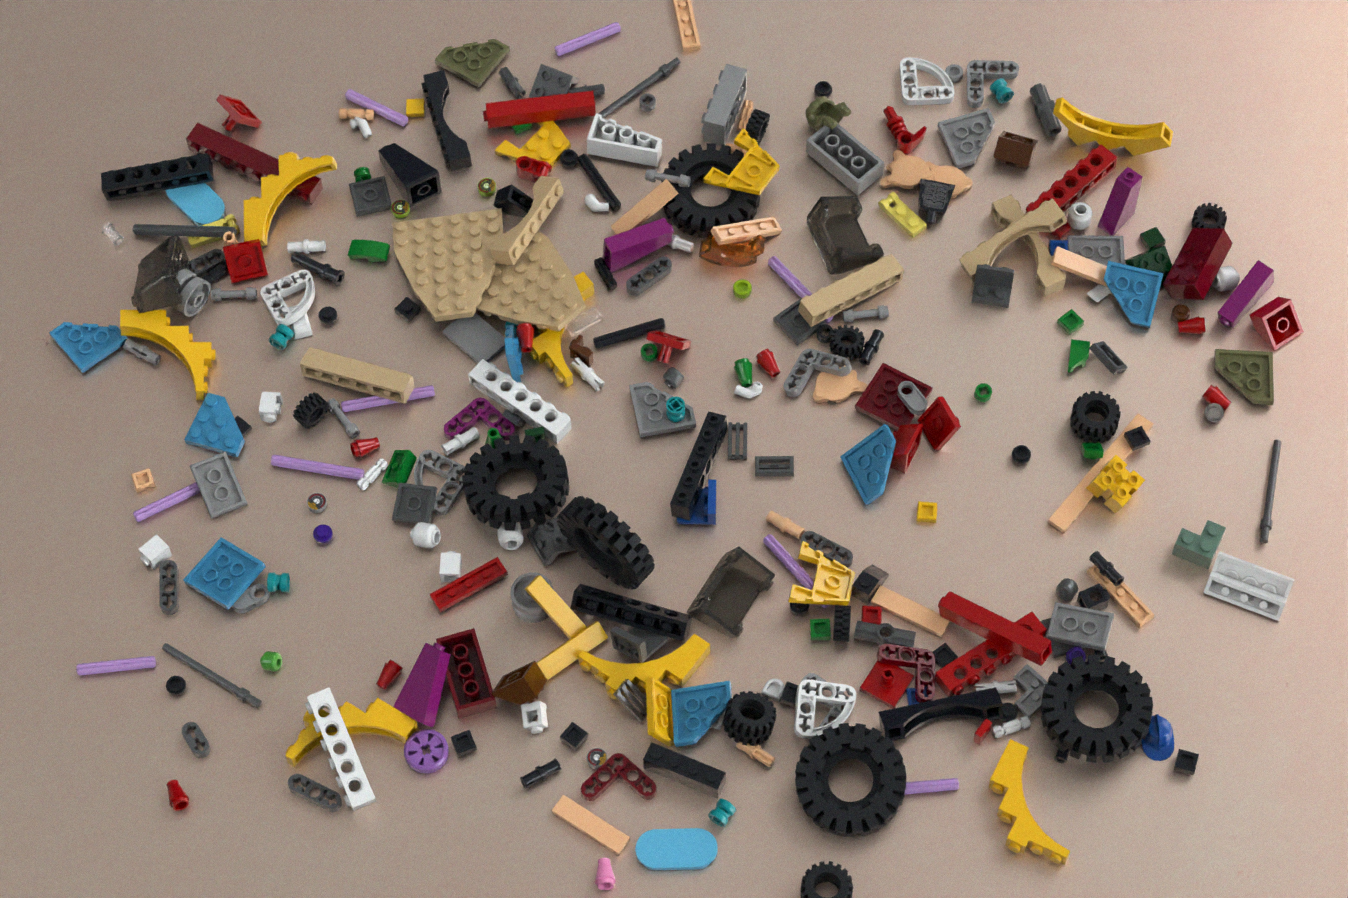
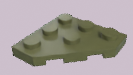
M496 39L480 44L477 42L463 44L462 47L456 48L449 46L445 47L436 57L435 64L480 87L508 54L510 48Z
M1215 349V370L1253 404L1273 405V352Z

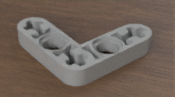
M970 61L967 65V104L972 108L980 107L983 104L984 79H1015L1019 73V65L1013 61ZM995 67L998 71L992 73L988 69ZM976 81L980 85L978 87H973L970 83ZM974 93H977V101L973 99Z
M806 349L800 354L784 382V390L789 397L800 395L814 370L842 377L847 376L852 370L850 361L838 355L815 349ZM824 360H830L828 365H821ZM800 370L806 371L805 374L801 376L796 375L797 372Z

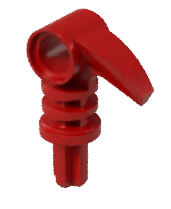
M887 106L883 110L888 120L886 126L893 135V138L897 140V150H901L905 155H908L921 143L926 134L927 127L924 126L918 132L912 134L906 128L904 119L901 116H897L893 107Z

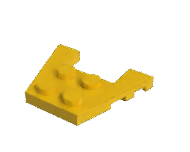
M554 121L539 122L537 124L542 127L520 149L504 140L495 149V154L500 157L502 155L507 156L510 160L517 161L521 156H528L539 161L548 162L553 166L560 159L561 154L571 148V143Z
M742 129L734 139V144L748 152L730 175L712 167L704 177V183L760 195L780 170V165L765 150L763 151L758 146V142L754 138L752 139L745 129Z
M802 541L798 559L817 565L812 590L793 584L788 602L847 606L850 601L855 572L836 560H829L823 556V552L808 547L809 544Z

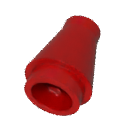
M1198 316L1178 322L1179 333L1201 335V333L1206 332L1204 317L1199 318Z
M529 323L519 324L516 329V335L519 339L521 351L525 353L531 352L533 350L534 328Z
M765 349L756 355L757 363L771 378L780 374L781 371L778 368L772 351Z
M1210 385L1202 396L1210 404H1219L1224 411L1232 403L1217 386L1214 387L1213 385Z
M377 437L358 439L350 443V448L355 458H361L380 448V443Z
M389 660L388 663H385L376 685L386 691L402 674L403 668L396 662Z
M178 780L169 781L167 788L170 807L176 811L185 809L189 805L188 795L182 789Z

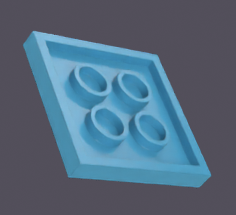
M221 537L183 580L186 585L229 610L266 566L264 562Z

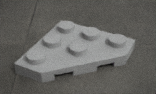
M989 108L938 122V129L954 165L958 169L975 163L995 127V120Z
M649 382L629 385L640 438L696 428L693 407L685 404L684 419L680 422H672L667 418L666 403L669 398L674 396L665 391L658 390Z

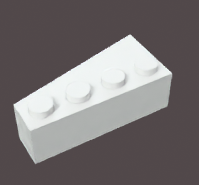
M596 113L587 137V154L658 167L662 155V139L643 131H634L628 125L624 127L617 124L615 120L610 118L609 120L604 119L602 115Z

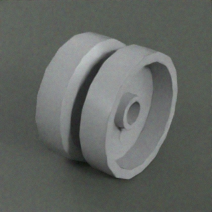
M182 269L173 276L167 285L164 301L174 309H178L185 316H194L202 309L209 297L210 283L201 277H197L190 270Z
M529 572L523 574L514 581L511 587L514 613L521 620L528 623H538L549 617L525 590L537 575H541L554 590L551 581L540 573Z

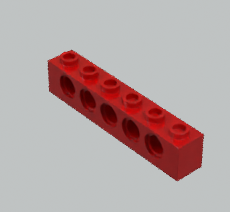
M1102 144L1096 149L1093 148L1084 160L1080 159L1072 170L1069 169L1062 179L1056 180L1047 192H1042L1035 202L1029 203L1026 207V213L1034 211L1044 201H1049L1052 198L1064 213L1116 167L1118 157Z
M1032 611L1014 622L1045 637L1046 628ZM986 640L935 673V682L947 697L960 695L964 688L969 685L974 686L985 675L993 674L997 667L1002 664L1007 665L1017 654ZM993 654L996 658H989L987 655ZM977 664L980 668L975 669L971 665ZM960 674L964 678L958 679L955 675Z

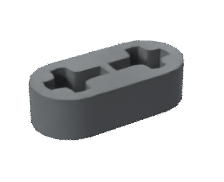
M186 723L182 727V735L195 757H206L210 753V745L196 723ZM192 729L196 737L193 738L188 730ZM199 742L204 750L200 751L196 743Z

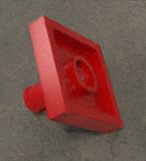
M221 94L217 97L216 101L229 113L228 118L222 123L226 130L231 132L236 123L256 128L261 125L262 122L241 100Z
M259 239L223 247L231 283L268 275Z
M657 330L648 332L646 340L662 344L657 360L663 361V363H669L672 348L684 350L690 348L691 340Z
M943 396L937 397L917 420L919 424L923 425L922 430L934 450H941L961 428L959 419L953 414Z
M877 660L860 686L859 691L894 709L914 680V675L898 666L883 664Z

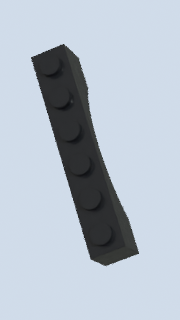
M444 70L423 75L424 82L421 85L423 93L428 95L426 97L427 106L432 108V111H430L432 122L436 121L437 124L434 126L436 135L441 137V140H439L441 151L445 150V154H443L445 165L449 164L451 171L472 166L466 141L452 132L443 117L445 103L450 95Z
M996 687L879 711L880 728L885 738L888 736L891 741L904 739L919 727L940 719L969 718L979 721L988 719L990 721L1003 718V705Z

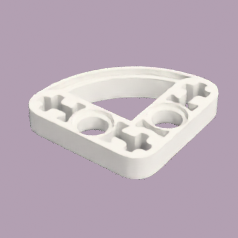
M904 58L901 60V93L905 104H949L954 100L955 91L953 83L943 69L930 61L920 58ZM906 65H909L910 72H907ZM917 69L933 75L943 86L918 87ZM912 79L914 82L912 84H907L904 82V80ZM912 90L913 98H909L908 91ZM931 93L933 97L926 98L924 97V94Z
M299 270L265 285L260 290V293L276 324L288 326L300 319L311 307L315 297V285L308 270ZM285 284L291 285L289 288H282V286ZM306 288L302 300L290 311L283 298ZM276 303L281 304L277 308H272V306Z
M810 679L803 680L797 688L794 720L795 734L800 738L810 739L816 734L820 736L823 734L822 730L830 726L833 729L838 728L839 724L844 723L853 710L856 700L855 689L844 684ZM806 685H808V688L810 690H815L817 686L819 687L817 690V695H815L816 691H810L807 694L806 691L802 688H804ZM822 688H829L832 695L830 697L823 696ZM836 689H838L837 694H843L845 691H848V695L851 696L848 699H845L844 695H838L835 698ZM816 701L844 705L841 714L834 721L814 728ZM800 705H809L810 713H803L800 710ZM803 719H807L805 727L808 729L805 732H802V728H799L803 724Z

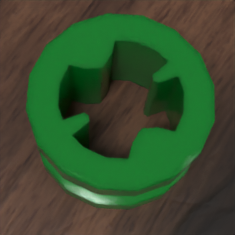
M360 167L354 171L356 182L372 178L368 167Z
M647 343L642 346L641 356L643 360L647 362L656 360L658 350L654 344ZM652 350L653 355L650 353V356H647L645 351Z
M981 383L976 387L974 397L980 402H986L991 398L992 388L988 384ZM986 390V394L980 395V392Z

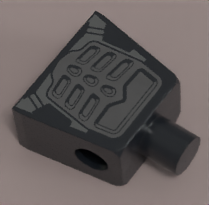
M920 179L918 210L926 212L924 222L935 224L937 214H945L955 185Z

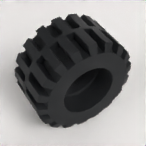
M1090 391V394L1087 392L1083 393V396H1079L1077 401L1074 402L1070 425L1073 427L1072 431L1077 433L1079 439L1084 438V441L1087 443L1088 440L1092 441V443H1096V441L1103 443L1105 439L1108 441L1111 439V436L1115 435L1121 411H1119L1120 407L1119 404H1116V400L1114 398L1110 399L1111 395H1103L1101 391L1099 393ZM1097 413L1103 416L1105 420L1095 422L1088 419L1086 415Z
M743 691L740 692V695L735 694L733 698H730L723 718L724 731L728 733L730 738H734L735 742H742V745H747V743H750L751 746H755L756 743L760 745L763 743V740L767 741L769 736H771L777 716L776 708L773 707L772 701H768L766 696L762 697L758 692L755 694L753 691H748V693Z
M822 861L819 866L815 863L812 865L811 870L808 868L805 876L803 875L801 898H825L818 895L815 891V887L823 882L832 883L839 890L835 896L830 898H852L853 883L851 875L848 876V871L845 868L841 870V865L838 863L836 866L831 861L828 864Z

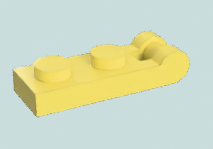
M891 192L886 199L878 202L879 207L912 238L926 229L927 224L903 203L895 192Z
M233 214L227 215L224 219L201 225L235 227L237 230L236 235L240 233L239 226L236 224V217ZM187 236L191 249L223 239L222 237Z

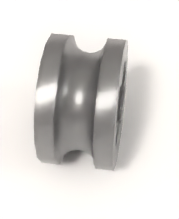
M643 94L639 100L640 108L645 112L654 110L656 106L655 97L652 94Z

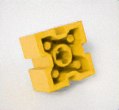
M1117 455L1105 464L1100 473L1086 487L1095 497L1102 496L1106 500L1103 504L1114 513L1118 512L1132 497L1131 495L1145 481L1136 471L1129 472L1125 468L1128 464Z

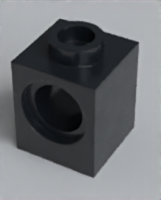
M1099 583L1079 592L1077 602L1080 607L1101 611L1107 608L1110 596L1108 591L1103 589ZM1092 597H1095V598H1097L1099 601H1093V600H1091V598H1092Z

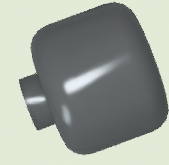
M670 367L663 375V379L669 388L671 386L677 388L684 380V376L676 368Z
M1069 578L1063 579L1056 588L1057 595L1066 601L1073 599L1078 592L1077 583Z

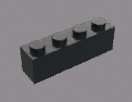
M652 742L643 758L644 769L717 799L726 782V772Z

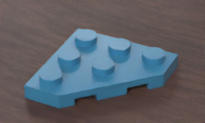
M1108 261L1104 282L1131 324L1150 328L1163 273Z
M64 322L49 332L52 339L82 373L122 347L128 339L126 336H121V330L116 325L103 327L98 326V324L83 323V325H73L71 322Z
M512 324L506 325V337L504 338L505 352L512 379L518 383L521 382L520 375L524 374L521 363L522 351L519 346L515 326Z
M207 393L184 440L190 445L219 453L226 452L227 455L238 457L245 440L225 397Z
M886 424L879 427L840 456L864 503L868 505L884 493L896 445V439Z
M730 681L671 690L673 733L676 747L696 744L726 710L730 698H732Z

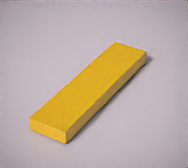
M537 575L525 588L529 595L569 639L586 628V625L541 575Z
M595 621L536 663L548 680L576 661L582 650L589 652L606 640L608 636L600 623Z

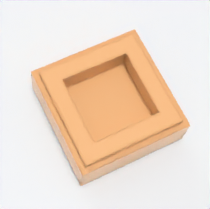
M150 468L131 474L137 493L156 487Z

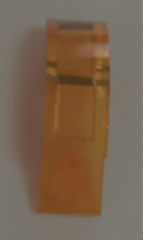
M713 235L701 241L699 257L720 266H749L755 264L757 256L763 254L765 237L758 235L743 243L718 245Z

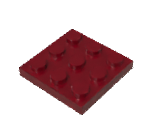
M882 363L857 401L855 409L898 431L900 425L912 424L917 416L912 414L898 397L899 384L903 381L912 382L926 400L932 393L933 387ZM903 388L901 390L906 395L912 393L910 388Z

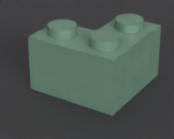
M1207 520L1201 536L1182 528L1175 542L1172 555L1209 569L1222 541L1226 527Z

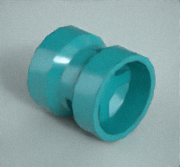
M1003 78L994 81L990 86V91L996 95V99L1000 104L1008 102L1014 96L1013 90L1007 87L1008 84Z
M279 324L275 329L276 333L272 334L268 340L275 348L284 350L287 346V341L291 340L294 336V332L289 327Z
M671 397L667 400L666 414L670 421L680 422L685 417V402L680 397Z
M268 573L267 589L269 592H275L276 590L289 592V573H282L281 575Z
M721 798L716 803L717 807L710 811L708 817L718 826L725 827L728 823V818L736 812V808L730 802Z

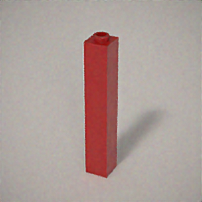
M593 91L485 103L486 111H483L484 122L488 121V128L595 116Z
M951 591L945 597H942L938 603L940 617L1039 666H1042L1052 653L1051 640Z

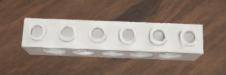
M482 359L468 374L469 383L505 409L516 413L531 427H543L545 436L554 443L558 444L572 429L571 419L566 413L556 410L552 403L543 401L537 393L527 390L524 384L514 381L508 373L498 370L492 362Z
M330 687L307 696L306 708L309 715L314 714L316 721H313L316 732H321L323 736L320 742L324 751L328 750L331 758L328 761L331 769L337 770L339 776L335 778L339 788L344 787L346 795L343 798L347 807L351 806L354 811L376 802ZM326 708L330 713L327 717H321L318 714L319 711ZM329 727L337 728L338 731L334 736L326 734V730ZM337 745H342L345 747V751L342 754H336L334 748ZM344 764H351L353 766L352 771L349 773H344L341 768ZM353 782L361 785L360 789L356 792L349 789L350 784Z

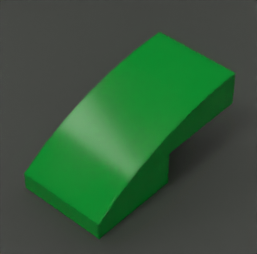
M352 240L348 256L350 259L367 258L369 262H385L390 245L372 240Z

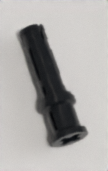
M297 251L294 252L295 255L292 254V263H296L319 274L321 279H327L336 286L342 283L345 276L343 270H336L330 264L319 263Z

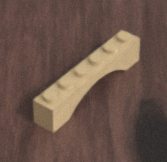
M539 177L532 187L534 193L533 203L528 214L514 228L499 236L489 249L493 259L496 260L495 263L514 265L563 195L564 190L559 178Z
M1012 194L992 202L991 214L1002 228H1008L1012 222L1019 221L1025 215L1021 210L1019 201L1015 200ZM1032 233L1020 237L1034 255L1037 266L1035 283L1045 297L1064 289L1066 275L1063 270L1051 265L1053 256L1049 254L1046 243L1040 240L1039 234Z
M1053 198L1049 201H1044L1039 208L1027 212L1022 219L1012 222L1008 228L995 233L988 241L981 242L973 251L964 253L959 259L961 267L974 283L978 264L992 266L997 255L1007 245L1022 236L1039 232H1053L1067 223L1065 214Z

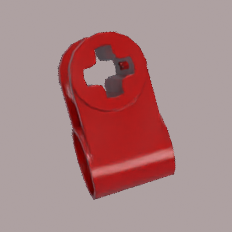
M521 156L516 161L517 176L534 183L537 182L540 176L547 177L548 173L552 170V166L548 162L539 161L528 156Z

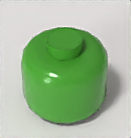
M271 651L265 652L260 659L262 668L266 671L277 672L282 666L281 654Z

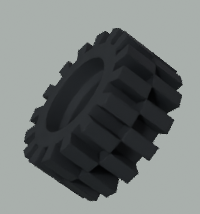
M755 109L748 119L745 130L759 144L764 137V133H766L770 114Z
M1203 203L1201 207L1198 206L1194 211L1192 228L1224 229L1227 220L1226 212H1222L1223 208L1221 206L1217 208V204L1211 206V203H1208L1206 206ZM1211 217L1216 220V223L1206 224L1202 218Z
M844 325V328L838 326V330L835 328L831 333L830 351H833L834 355L838 354L841 357H849L850 360H853L854 357L858 358L859 354H862L865 337L863 332H859L857 327L853 329L854 326L850 325V328H847V325ZM842 340H849V341L853 342L854 344H852V345H845V344L841 343L840 341H842Z
M310 393L308 397L305 396L304 400L299 402L300 405L295 407L296 410L293 412V417L304 428L309 429L311 426H316V423H319L320 419L325 417L324 414H327L329 404L318 393Z
M835 605L833 641L849 642L851 606Z

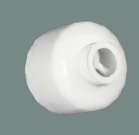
M1082 202L1071 205L1067 221L1072 228L1081 230L1089 226L1092 218L1090 206Z
M1232 266L1220 267L1212 286L1220 292L1233 290L1238 285L1239 273Z
M419 522L412 528L410 537L415 546L430 549L439 543L441 532L435 524Z
M517 522L515 531L505 530L504 523L497 530L500 546L504 549L515 550L522 545L524 541L523 531L521 530V525Z

